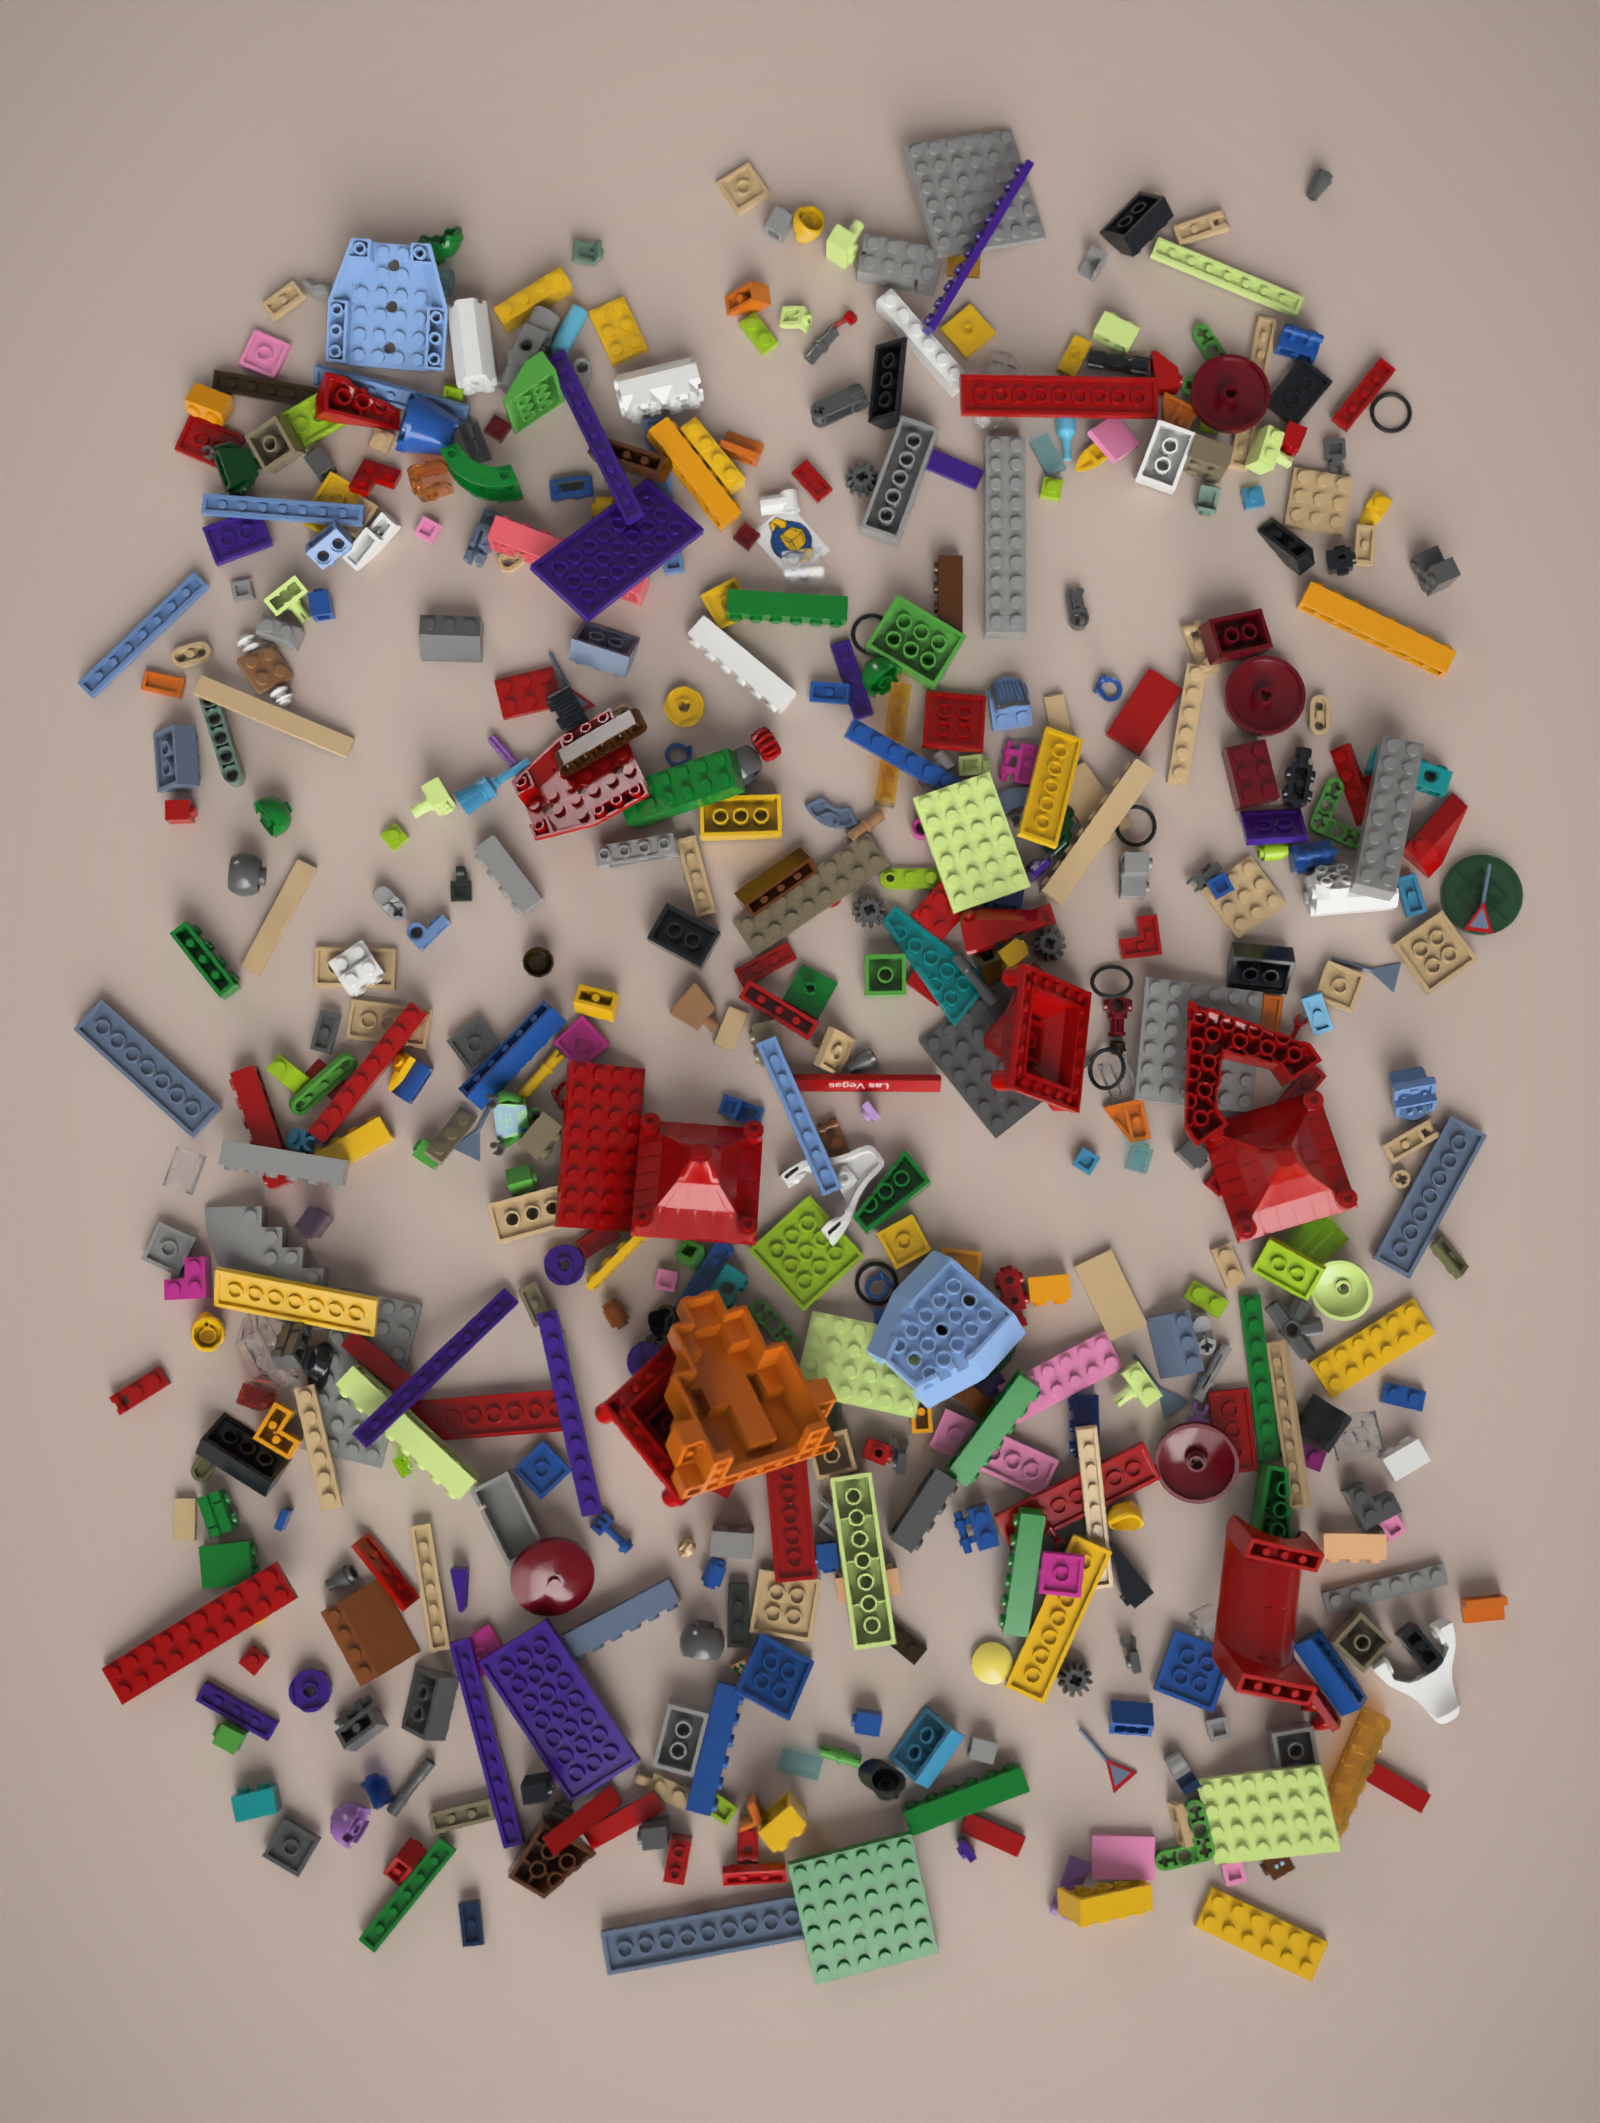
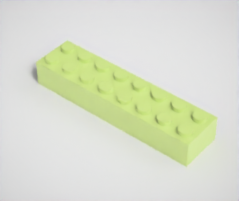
M362 1364L353 1365L335 1384L339 1388L337 1391L344 1398L347 1399L349 1397L354 1402L353 1406L361 1413L364 1411L368 1416L375 1412L393 1394ZM410 1409L383 1433L390 1441L393 1442L395 1440L400 1445L399 1449L408 1456L410 1454L415 1459L414 1463L421 1470L426 1469L431 1474L429 1477L436 1484L439 1485L441 1483L446 1488L445 1492L452 1499H461L482 1477Z
M872 1473L829 1478L853 1649L859 1650L896 1644Z

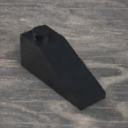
M1271 518L1257 529L1261 537L1284 564L1299 576L1315 565L1313 548L1274 518Z
M1110 1541L1109 1548L1112 1550L1111 1560L1118 1590L1122 1593L1119 1597L1127 1607L1131 1604L1135 1609L1154 1592L1117 1546Z

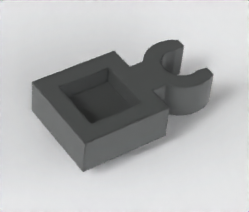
M1345 438L1325 439L1323 441L1324 460L1330 461L1328 473L1332 474L1333 467L1336 466L1339 468V474H1342L1345 466L1341 460L1346 459Z

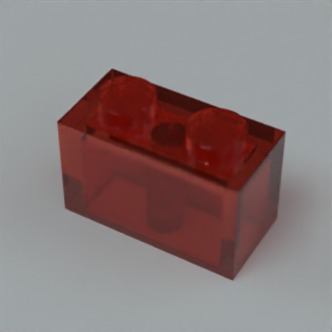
M255 1381L245 1382L242 1384L236 1403L257 1411L269 1409L276 1401V1389Z

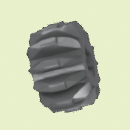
M865 461L862 463V466H859L856 462L854 468H848L849 474L845 475V480H847L846 488H851V494L857 491L858 497H861V493L869 496V491L873 492L875 489L874 485H876L878 480L876 478L878 472L873 471L872 465L867 468ZM860 477L864 478L863 482L859 481Z
M866 894L865 901L860 896L858 897L860 904H853V907L858 910L852 911V915H859L855 919L856 923L863 920L861 927L864 928L867 922L869 923V928L872 929L873 922L878 926L881 924L879 919L886 917L881 912H885L887 909L886 907H879L884 901L881 899L876 902L877 895H874L871 900L869 894ZM872 907V912L875 911V913H870V915H866V911H864V909Z
M1049 927L1047 933L1044 929H1041V935L1037 933L1034 935L1037 941H1032L1031 945L1037 946V948L1032 952H1040L1037 957L1039 960L1044 955L1045 962H1049L1050 956L1053 961H1056L1057 955L1062 956L1064 954L1060 949H1065L1066 945L1060 942L1064 941L1065 937H1057L1060 934L1059 930L1052 934L1053 929ZM1047 940L1049 941L1048 943H1053L1051 949L1044 946Z
M1078 1660L1074 1662V1666H1072L1070 1661H1067V1669L1062 1665L1060 1667L1064 1673L1057 1674V1677L1062 1679L1057 1684L1059 1687H1063L1062 1692L1064 1694L1069 1691L1070 1696L1074 1697L1077 1691L1079 1697H1081L1082 1689L1086 1692L1089 1691L1086 1684L1090 1685L1093 1683L1088 1678L1092 1675V1672L1086 1671V1664L1080 1666ZM1074 1674H1076V1676L1079 1677L1077 1678L1078 1681L1076 1683H1073V1681L1070 1680L1073 1679L1071 1676Z

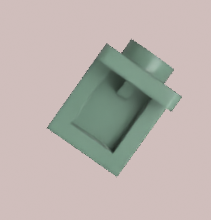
M576 239L572 242V262L594 267L602 260L604 249L602 248L601 240H597L594 244Z
M1205 484L1200 485L1195 509L1199 511L1198 514L1210 516L1211 513L1216 514L1221 488Z

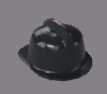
M321 1342L317 1346H308L301 1364L304 1373L307 1375L308 1384L316 1383L317 1391L325 1387L333 1359V1348L328 1342Z
M866 1760L858 1769L860 1781L874 1791L875 1795L881 1800L898 1799L899 1794L906 1786L904 1774L882 1760Z

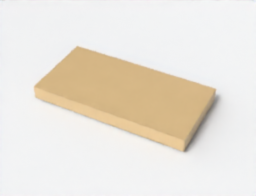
M1084 761L1076 767L1067 806L1074 810L1075 819L1081 827L1086 829L1090 824L1087 819L1094 810L1096 812L1102 807L1099 804L1105 794H1109ZM1126 816L1119 824L1121 834L1132 826ZM1115 831L1110 836L1105 845H1107L1116 837H1118Z
M315 946L313 987L344 988L328 962L350 947ZM369 948L386 974L382 976V981L375 985L370 984L365 989L396 990L398 949Z
M351 998L345 1038L378 1043L407 1005ZM422 1008L429 1014V1017L405 1047L427 1050L433 1009Z
M1111 1249L1074 1266L1080 1282L1110 1341L1147 1324Z

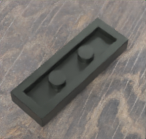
M729 1582L727 1648H748L749 1583Z

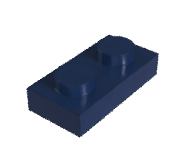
M481 1899L459 1901L462 1946L484 1945Z

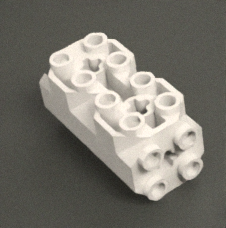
M476 298L458 299L454 301L453 307L451 305L447 306L456 384L458 388L464 389V395H473L475 392L482 391L485 393L494 392L495 386L498 383V370L487 301L482 300L481 304L478 303Z
M694 356L619 374L613 379L621 416L630 419L633 424L642 422V419L662 417V411L670 410V414H678L685 409H698L701 407L700 402L704 400Z
M1342 863L1328 866L1319 865L1315 868V872L1305 876L1306 892H1303V902L1308 904V914L1312 917L1393 910L1398 905L1399 888H1397L1396 894L1390 902L1349 893L1353 870H1349L1348 866Z

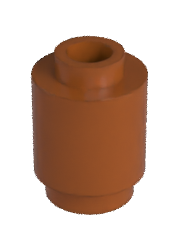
M616 1298L601 1306L604 1310L603 1314L612 1329L616 1327L619 1330L629 1324L627 1320L630 1317L621 1302H618Z

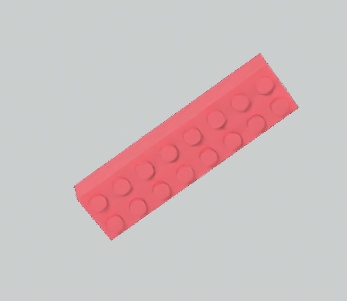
M496 515L487 537L491 550L504 553L509 557H515L516 552H518L519 557L517 559L524 558V562L530 565L566 539L564 537H559V539L553 537L551 533L545 530H534L527 523L522 522L519 524L513 522L512 518L505 515L502 517ZM649 576L620 598L641 606L650 585Z

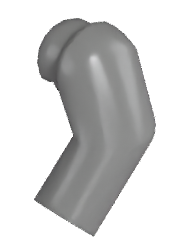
M310 278L303 282V286L315 298L329 296L333 288L330 283L316 285Z

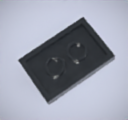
M1302 357L1270 395L1268 409L1287 424L1289 421L1299 424L1333 381Z

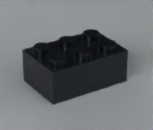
M666 903L647 940L649 943L702 971L721 937V932Z

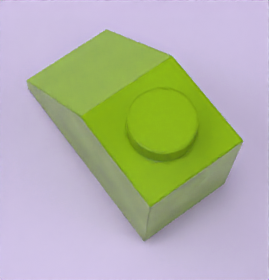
M279 1054L266 1068L268 1072L294 1093H297L312 1080L282 1054Z

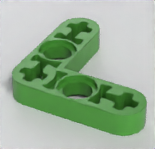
M1199 324L1194 328L1192 340L1206 361L1215 356L1227 354L1207 325ZM1198 332H1200V333H1203V332H1204V333H1205L1204 338H1203L1202 336H1199V337H1198V336H1197V335H1198ZM1210 346L1215 347L1217 354L1210 355L1207 352V348ZM1196 372L1183 380L1180 391L1184 397L1190 398V389L1187 390L1186 386L1187 384L1191 386Z
M1331 778L1325 783L1309 819L1308 828L1316 835L1331 839V841L1351 850H1357L1358 843L1354 845L1352 839L1347 838L1345 841L1343 839L1348 831V837L1358 836L1357 840L1359 841L1361 831L1331 819L1344 790V784L1340 779ZM1335 783L1338 790L1333 792L1330 797L1328 796L1332 790L1330 786ZM1322 801L1330 802V811H1324L1321 808ZM1320 815H1323L1324 817L1320 822L1323 827L1321 826L1317 829L1316 824L1313 822H1316ZM1333 827H1339L1342 830L1341 837L1337 838L1332 835Z
M758 1299L748 1306L755 1323L760 1322L778 1343L782 1342L784 1338L781 1335L776 1337L774 1334L785 1326L786 1330L783 1332L787 1336L790 1334L793 1336L791 1339L792 1344H787L789 1348L794 1347L797 1341L795 1333L766 1301ZM757 1303L765 1305L764 1311L766 1313L769 1311L773 1313L764 1322L761 1320L764 1317L762 1313H755V1304ZM776 1318L779 1320L780 1325L778 1329L771 1330L768 1327L769 1319Z
M1191 1797L1185 1802L1188 1810V1824L1194 1835L1192 1838L1194 1846L1185 1848L1175 1845L1157 1850L1155 1852V1864L1162 1871L1206 1862L1214 1857L1215 1848L1205 1807L1196 1797ZM1193 1803L1200 1806V1808H1197L1199 1818H1195L1194 1812L1189 1810L1192 1808ZM1200 1823L1204 1824V1833L1201 1835L1195 1834L1194 1827ZM1200 1840H1204V1844L1206 1845V1847L1210 1848V1850H1207L1206 1855H1203L1202 1852H1199L1200 1850H1202V1844ZM1183 1849L1190 1852L1187 1860L1179 1859V1852ZM1172 1852H1174V1857L1177 1861L1174 1863L1173 1859H1167L1165 1865L1160 1861L1158 1862V1860H1161L1162 1855H1165L1166 1858L1173 1857Z

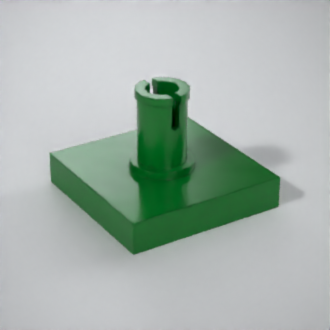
M802 964L783 1000L819 1019L838 983Z

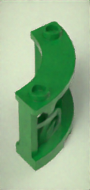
M454 443L440 449V453L446 461V466L453 479L472 496L485 501H498V503H509L524 499L511 464L496 467L480 464L467 456L459 443Z

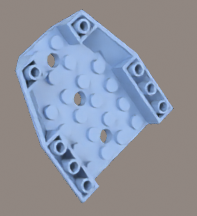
M351 238L328 298L326 362L352 367L427 373L445 371L448 307L431 244L411 242V245L375 243L371 239ZM397 260L399 262V269L391 271L390 263ZM390 302L397 303V310L393 313H390L387 309ZM389 343H394L395 351L392 354H387L385 350L386 345Z
M932 1250L892 1292L866 1352L881 1366L883 1363L887 1364L915 1390L913 1396L929 1409L985 1379L1026 1333L1015 1314L950 1256ZM966 1296L972 1297L974 1305L967 1306L963 1298ZM944 1326L947 1329V1334L939 1335L936 1332V1327ZM910 1355L917 1356L919 1364L911 1365L908 1357Z

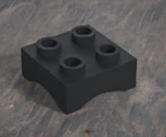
M1313 1393L1306 1408L1299 1416L1301 1436L1329 1453L1352 1419L1347 1413Z

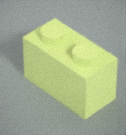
M1104 311L1091 339L1127 356L1138 336L1140 328L1131 321L1119 318L1114 312Z

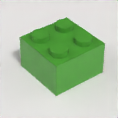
M906 954L864 955L865 998L906 997Z

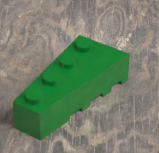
M904 1150L854 1215L855 1222L868 1236L931 1185V1181L906 1150Z
M1259 1462L1250 1525L1273 1536L1292 1539L1288 1468Z

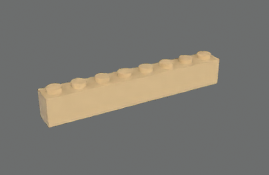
M1136 758L1133 763L1131 761L1127 763L1122 770L1125 772V775L1122 779L1117 777L1111 786L1114 790L1110 796L1105 794L1099 803L1102 805L1100 810L1092 812L1087 819L1090 824L1086 829L1084 827L1080 829L1075 836L1078 838L1075 845L1070 843L1064 852L1067 855L1065 859L1057 861L1052 868L1055 873L1051 878L1047 876L1040 885L1043 888L1040 893L1058 906L1063 904L1155 775L1156 771Z

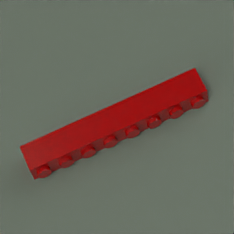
M410 1002L308 1132L323 1144L328 1143L394 1061L395 1057L429 1017V1014L414 1002Z

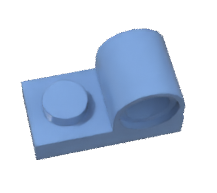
M443 915L440 917L436 916L430 922L428 929L421 923L415 922L408 926L407 936L423 952L451 923ZM416 929H422L423 933L419 938H414L413 936Z

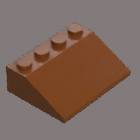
M377 1579L320 1612L360 1687L420 1652L393 1599Z

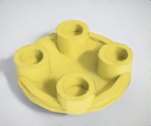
M997 1642L980 1644L972 1657L974 1674L980 1681L987 1684L1003 1682L1009 1677L1013 1668V1659L1010 1651L1004 1645Z

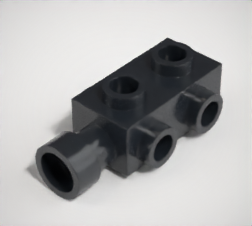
M1297 747L1295 750L1296 762H1292L1285 770L1284 778L1287 779V783L1282 789L1281 798H1284L1283 805H1289L1290 809L1300 810L1307 805V802L1310 803L1313 791L1309 790L1310 783H1313L1315 780L1316 771H1312L1313 765H1308L1312 755V749ZM1295 774H1299L1301 779L1297 780ZM1292 794H1297L1298 799L1292 798Z

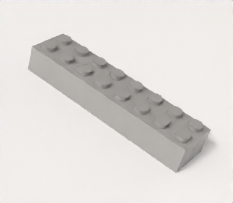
M1383 735L1377 746L1349 893L1389 902L1396 894L1424 747L1422 743Z

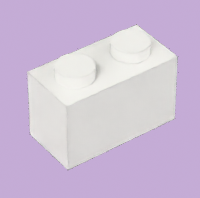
M1405 1437L1399 1441L1400 1445L1395 1448H1386L1381 1452L1382 1455L1378 1457V1460L1390 1480L1396 1482L1431 1461L1418 1438Z

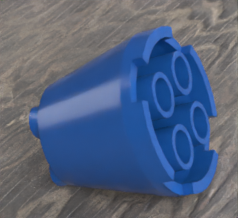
M411 391L399 428L395 450L402 453L442 456L440 449L454 444L455 438L453 436L455 431H457L460 419L420 393Z

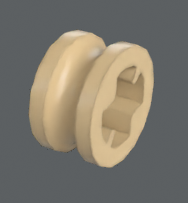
M1405 1170L1395 1171L1390 1177L1391 1185L1396 1189L1407 1187L1411 1180L1410 1175ZM1397 1174L1405 1177L1403 1185L1401 1182H1396Z

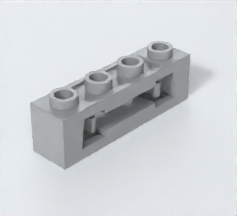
M674 833L594 846L596 865L601 870L681 857L678 836Z

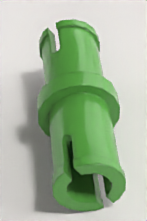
M823 1743L818 1757L836 1761L838 1765L842 1763L857 1769L860 1768L862 1755L845 1751V1748L842 1747L838 1749Z

